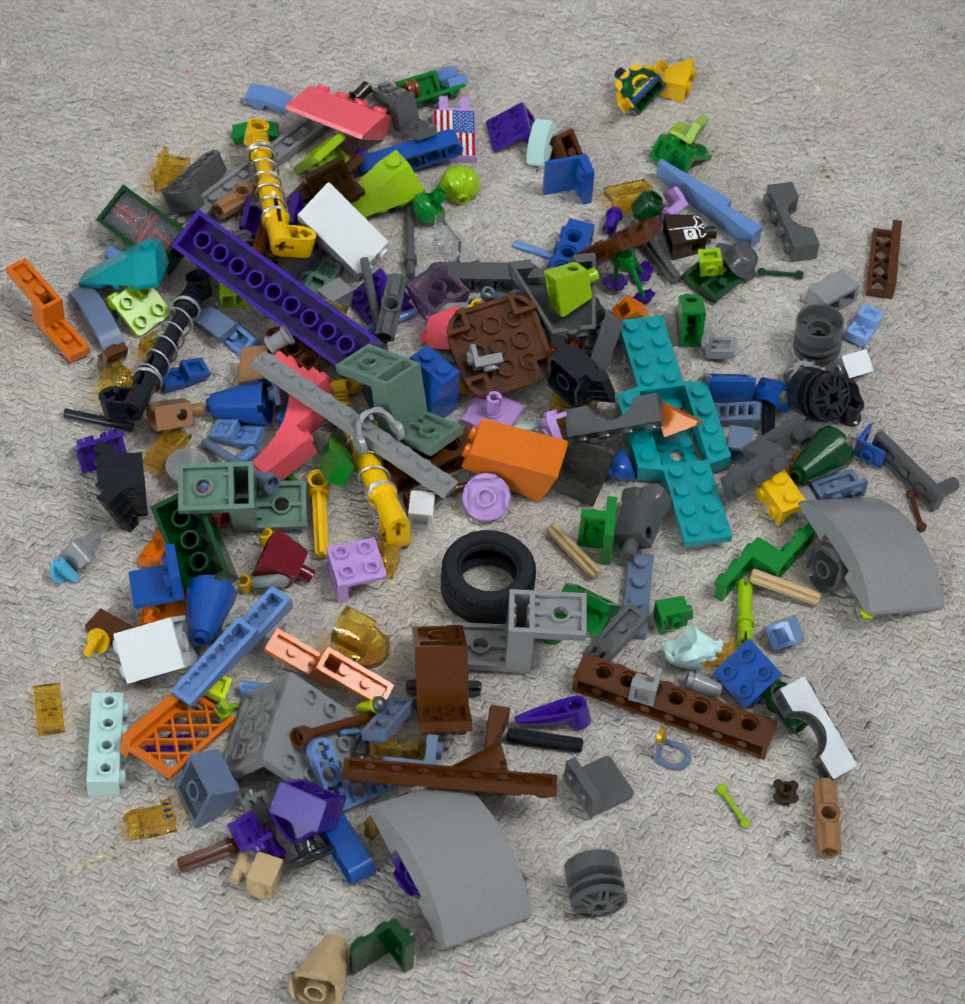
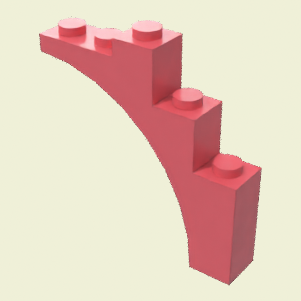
M281 351L274 355L276 359L293 368L297 373L312 381L325 392L331 395L334 393L330 386L332 381L325 372L319 373L314 367L308 371L303 366L299 368L292 356H285ZM289 394L284 420L275 437L253 460L254 467L261 472L270 471L277 475L280 481H283L317 453L312 444L315 440L311 434L325 423L324 418Z

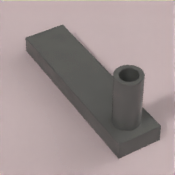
M884 431L876 433L872 445L886 452L883 464L909 490H913L915 496L932 512L939 509L945 495L959 489L960 484L957 478L950 477L936 483Z

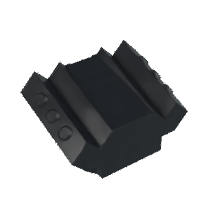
M551 334V346L555 350L548 359L549 373L546 374L547 386L572 408L580 407L592 401L615 403L616 392L607 372L599 371L596 362L577 345L569 344L565 335Z
M100 441L92 448L98 456L93 461L97 467L98 482L95 486L101 492L96 499L121 528L131 533L139 525L138 516H148L142 452H119L105 442Z

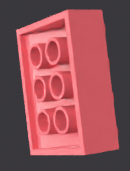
M318 83V86H308L285 107L286 110L362 140H385L393 117L386 113L387 109L379 106L369 107L367 106L368 102L359 98H356L355 101L348 98L349 94L341 91L331 92V87Z

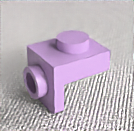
M677 186L662 193L668 205L659 214L660 221L664 220V214H680L679 211L688 205L683 193Z
M557 409L543 413L544 418L536 421L539 433L562 439L556 419L567 416L566 411L558 413Z

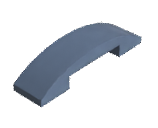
M79 288L68 292V296L77 311H81L95 334L96 343L101 351L105 350L109 345L124 342L113 316L94 288Z

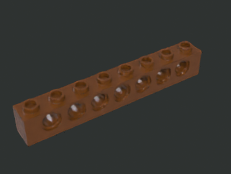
M584 653L574 674L573 691L765 760L775 735L777 721L662 680L660 681L654 706L628 700L633 677L635 678V674H648L631 670L622 664L606 661L596 655Z

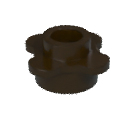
M776 779L773 782V787L775 788V793L773 794L774 801L782 805L798 802L797 789L799 784L796 781L791 780L788 782Z

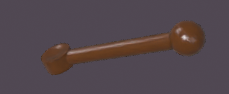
M908 490L906 496L911 501L918 522L917 531L925 532L927 525L922 522L914 498L915 492Z

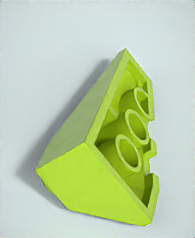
M395 150L379 161L357 182L364 188L366 194L358 201L351 202L350 204L367 219L368 216L379 212L381 214L386 213L390 208L399 205L400 207L406 206L414 200L416 194L425 192L410 164Z

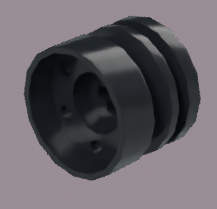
M812 366L802 367L794 373L789 381L787 400L791 409L796 413L826 422L834 421L841 417L847 409L850 401V387L845 377L838 373L824 371Z

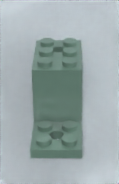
M367 344L336 364L338 374L371 386L374 407H383L385 411L392 415L395 421L401 422L405 431V439L399 440L402 444L432 456L464 433L461 424L427 412L419 362ZM376 414L378 428L393 437L388 421Z
M253 461L178 464L179 514L229 512L233 532L263 531L265 528H270L272 531L275 528L279 530H306V480L280 481V485L275 492L267 493L259 487L256 481ZM201 483H208L211 488L207 493H200L197 491V486ZM284 500L289 506L286 510L279 511L275 508V504L278 501Z

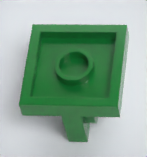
M607 496L605 511L596 509L581 510L577 545L600 548V564L610 565L617 507V497Z
M565 583L561 591L587 593L586 631L596 636L607 626L611 616L618 614L621 607L578 584ZM558 612V613H560L564 618L567 617L564 613Z

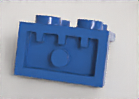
M587 154L546 161L544 164L543 194L549 195L575 190L576 196H580L583 205L591 203L595 171Z
M174 544L164 545L166 556H161L162 565L129 572L135 609L185 599Z

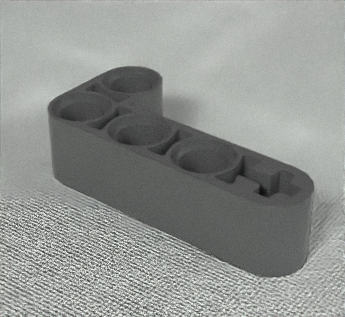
M215 149L204 153L162 190L161 193L171 213L193 212L204 206L205 203L201 194L227 172V168L218 150Z

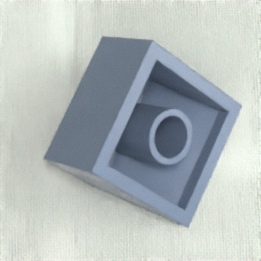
M219 749L191 753L175 785L195 828H200L231 808L240 791L239 785L234 780L228 768V763L221 755Z

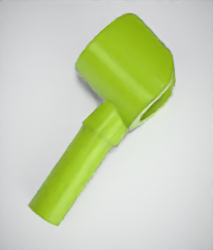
M222 698L220 700L221 706L213 710L220 719H226L232 714L233 709H237L239 705L236 702L228 703Z

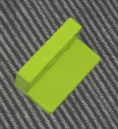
M701 114L693 122L692 126L678 121L670 129L669 133L692 144L700 137L709 117Z

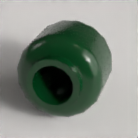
M653 190L642 191L631 204L633 217L643 221L659 215L664 209L662 197Z

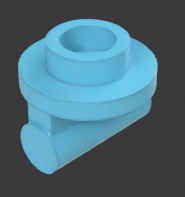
M57 558L52 562L50 574L55 582L63 583L67 580L76 582L79 579V574L71 567L67 559Z

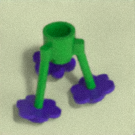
M625 249L619 251L616 254L617 259L612 260L614 266L613 274L610 273L607 277L603 278L602 284L606 285L609 290H623L628 285V280L625 279L623 274L618 273L620 268L623 272L629 273L631 279H634L638 292L633 298L644 305L648 304L652 297L655 296V292L652 289L643 291L640 282L649 281L654 268L648 261H643L640 264L634 250Z

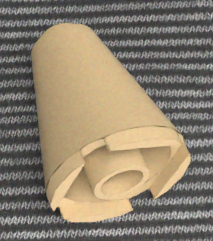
M337 934L326 935L293 974L289 981L288 990L295 1001L296 998H299L304 1002L303 1004L342 1003L349 945L342 936Z

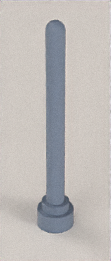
M205 438L201 441L203 448L226 462L243 461L209 439ZM254 467L259 487L267 493L275 492L280 485V478L270 471L261 472Z

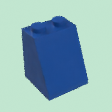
M425 346L412 355L410 359L419 362L421 366L427 412L445 418L458 409L460 371L431 347Z

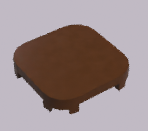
M516 292L507 293L504 297L466 309L462 307L455 311L449 319L446 330L447 341L457 369L460 371L462 383L466 390L474 397L487 399V396L492 391L504 395L538 384L546 378V374L549 373L548 359L553 351L549 348L536 312L537 307L533 300L530 301L525 296L516 294ZM471 344L476 345L478 357L501 352L503 363L495 371L485 372L484 369L473 371L472 365L469 366L466 359V352Z

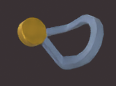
M661 727L655 740L658 743L654 757L655 763L673 771L686 768L691 761L690 750L684 744L666 738L668 729ZM664 742L684 751L686 754L685 760L674 764L662 758L660 754Z

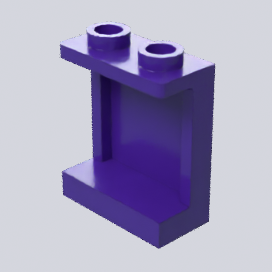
M300 192L291 193L289 203H287L290 214L289 225L298 226V214L304 208ZM253 196L248 197L246 205L243 206V219L239 222V230L250 231L252 238L255 240L263 212L255 204Z

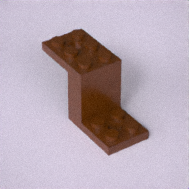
M463 625L412 627L415 651L416 713L419 732L428 736V734L440 735L442 732L464 735L467 731H473L468 692V645Z

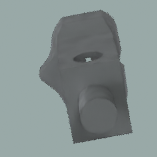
M649 485L623 489L621 496L622 504L614 531V537L622 547L620 556L623 559L631 561L635 558L637 549L652 547L663 517L672 501L665 488L661 486Z

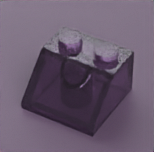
M441 261L406 284V289L419 315L426 322H428L430 316L437 314L445 304L466 302L469 299L470 290Z

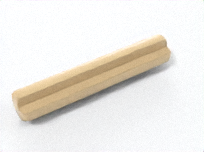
M553 524L547 530L549 536L590 578L596 579L601 574L602 570L559 525Z
M753 569L750 574L749 580L751 583L806 603L817 605L821 598V594L818 591L760 570Z

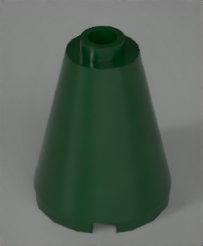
M830 425L818 429L791 464L789 470L792 480L804 485L847 468L853 463L854 449L852 445L848 447L845 441L846 435L838 428Z

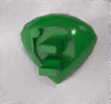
M439 185L431 193L421 192L415 195L413 211L420 222L435 225L445 221V210L441 204L447 199L444 195L446 190Z

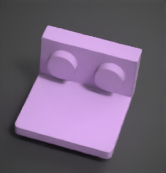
M375 538L326 547V565L338 603L348 602V591H352V586L387 578Z

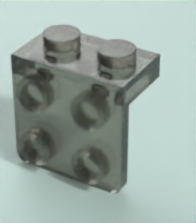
M571 438L567 445L558 478L550 489L558 494L573 498L581 504L594 507L614 461V456L581 440Z

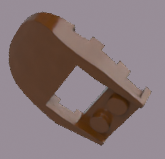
M656 215L607 236V240H599L594 245H590L584 248V250L577 252V254L595 252L596 261H600L621 250L642 245L653 239L662 228L660 217Z

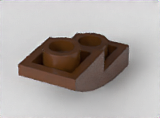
M124 342L112 344L98 355L97 368L99 371L124 362L128 354L126 344Z

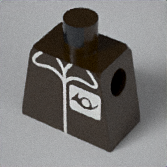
M664 214L662 232L671 260L696 255L699 249L706 248L707 240L717 238L716 227H704L699 215Z

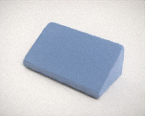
M236 323L238 329L223 341L240 356L241 348L262 344L238 323Z

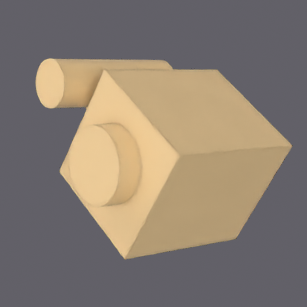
M240 852L228 880L233 884H238L241 876L246 877V891L256 898L272 900L284 873L283 859L257 852L251 864L248 863L250 854L248 852Z

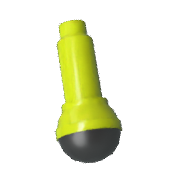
M374 696L370 701L359 703L356 706V710L362 713L372 711L379 714L386 710L387 702L382 696Z

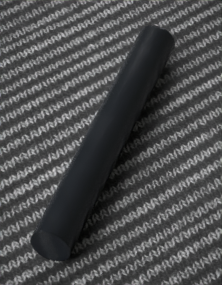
M65 408L63 414L64 418L133 432L135 427L134 422L110 420L105 416Z

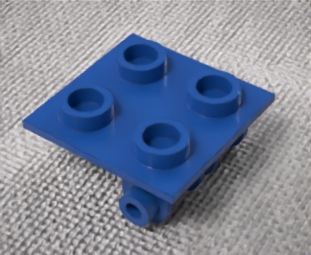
M750 638L713 672L715 677L744 709L751 704L757 706L761 702L760 695L783 675Z

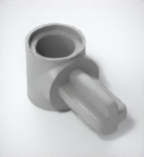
M92 530L84 538L77 537L61 551L63 556L77 571L94 557V548L102 541L101 533Z

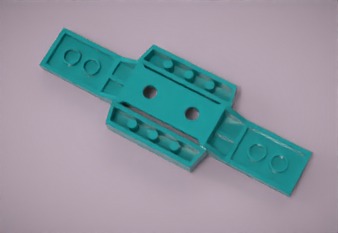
M663 315L622 320L623 324L619 335L632 374L634 388L616 394L615 408L618 418L627 412L633 397L657 393L662 397L663 402L682 411L681 403L684 400L687 413L703 421L700 426L692 428L702 460H699L689 429L664 437L661 426H659V429L656 431L646 432L642 429L637 430L634 435L624 436L636 479L660 481L672 499L671 506L684 548L731 542L732 533L713 473L729 468L731 454L708 383L683 381ZM678 452L683 455V459L679 461L674 460L670 457V454Z

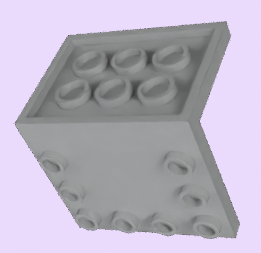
M289 672L244 695L223 758L227 761L234 780L265 767L285 781L301 778L317 785L307 756L306 747L296 748L292 744L290 739L291 730L302 725L314 728L355 715L293 672ZM360 725L348 729H359ZM338 732L318 737L327 738L331 741L342 771L344 757L350 758L357 734L339 736ZM319 745V748L316 749V754H321V751L324 750L323 745ZM323 759L324 762H319V765H320L321 763H325V762L328 763L329 760H328V759ZM327 767L323 771V778L326 782H330L334 774L333 770ZM336 785V786H332V787H327V788H328V790H333L332 788H333V787H337V785Z

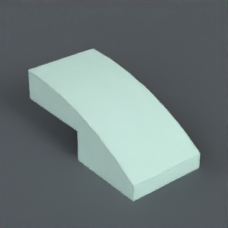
M535 119L527 148L526 163L528 165L544 167L545 162L549 160L553 150L549 143L557 126L552 120Z

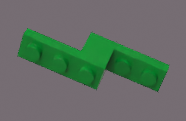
M808 522L803 529L799 528L795 532L791 543H785L781 550L760 537H757L752 544L748 543L744 547L741 556L731 561L728 571L725 574L721 573L715 580L714 586H716L714 597L722 602L737 586V582L743 579L749 571L752 572L753 569L782 578L814 541L816 532L811 524Z

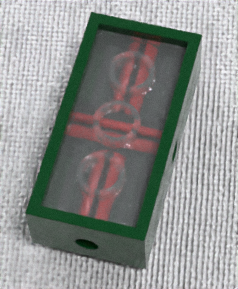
M124 184L96 219L103 227L130 247L145 239H161L169 259V264L165 271L169 275L184 257L183 254L172 247V244L184 227Z

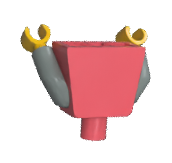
M475 299L471 304H467V302L445 304L437 314L428 318L427 330L422 331L420 334L421 342L431 347L450 364L456 365L446 335L449 319L458 309L462 307L466 309L483 302Z

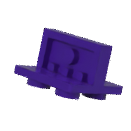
M113 429L99 434L100 438L95 440L92 435L76 441L77 445L72 447V451L76 453L81 473L85 474L97 470L93 461L98 456L92 448L100 441L105 442L119 452H127L123 440L124 432L117 433V430Z

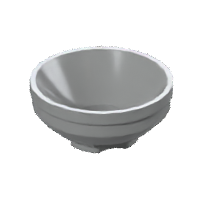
M194 448L176 450L166 460L167 476L172 483L178 485V464L209 463V459L203 452Z

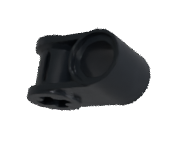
M849 383L850 401L840 420L846 426L855 427L861 422L860 412L863 411L865 404L857 383Z

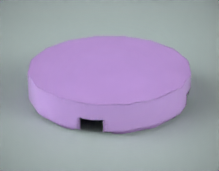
M489 473L476 475L469 480L463 489L462 496L464 508L477 520L487 522L497 520L504 515L510 506L511 499L510 490L505 481L497 475Z

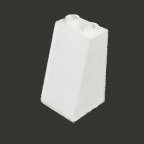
M329 182L298 214V226L313 229L316 233L315 242L336 261L343 264V267L357 279L363 275L360 265L362 257H368L372 270V264L377 259L382 260L389 251L387 249L389 241Z

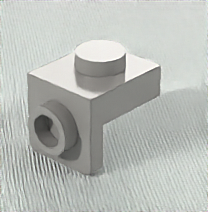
M707 327L705 336L701 338L702 350L706 351L707 359H734L737 339L736 337H713L712 327Z
M471 344L466 352L467 363L469 366L472 365L473 371L482 369L485 372L495 371L503 363L501 352L478 357L475 344Z

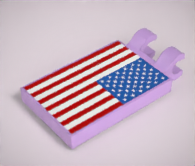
M439 96V110L433 109L432 124L437 127L438 132L447 129L456 131L463 146V152L458 157L443 162L476 163L475 110H469V96H460V108H448V96Z

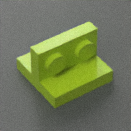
M340 131L325 140L294 166L293 169L298 175L305 170L311 172L340 155L347 162L350 158L339 145L346 139L345 135Z

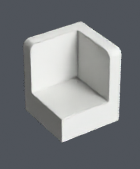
M411 491L408 511L410 528L432 530L435 505L434 492Z

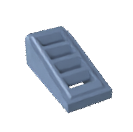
M749 401L714 404L718 417L719 412L724 413V417H719L721 426H744L758 430L761 402Z

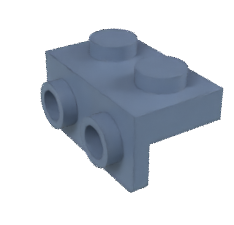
M849 469L812 481L809 488L817 500L861 498L865 495L868 481L866 478L859 479L854 470Z

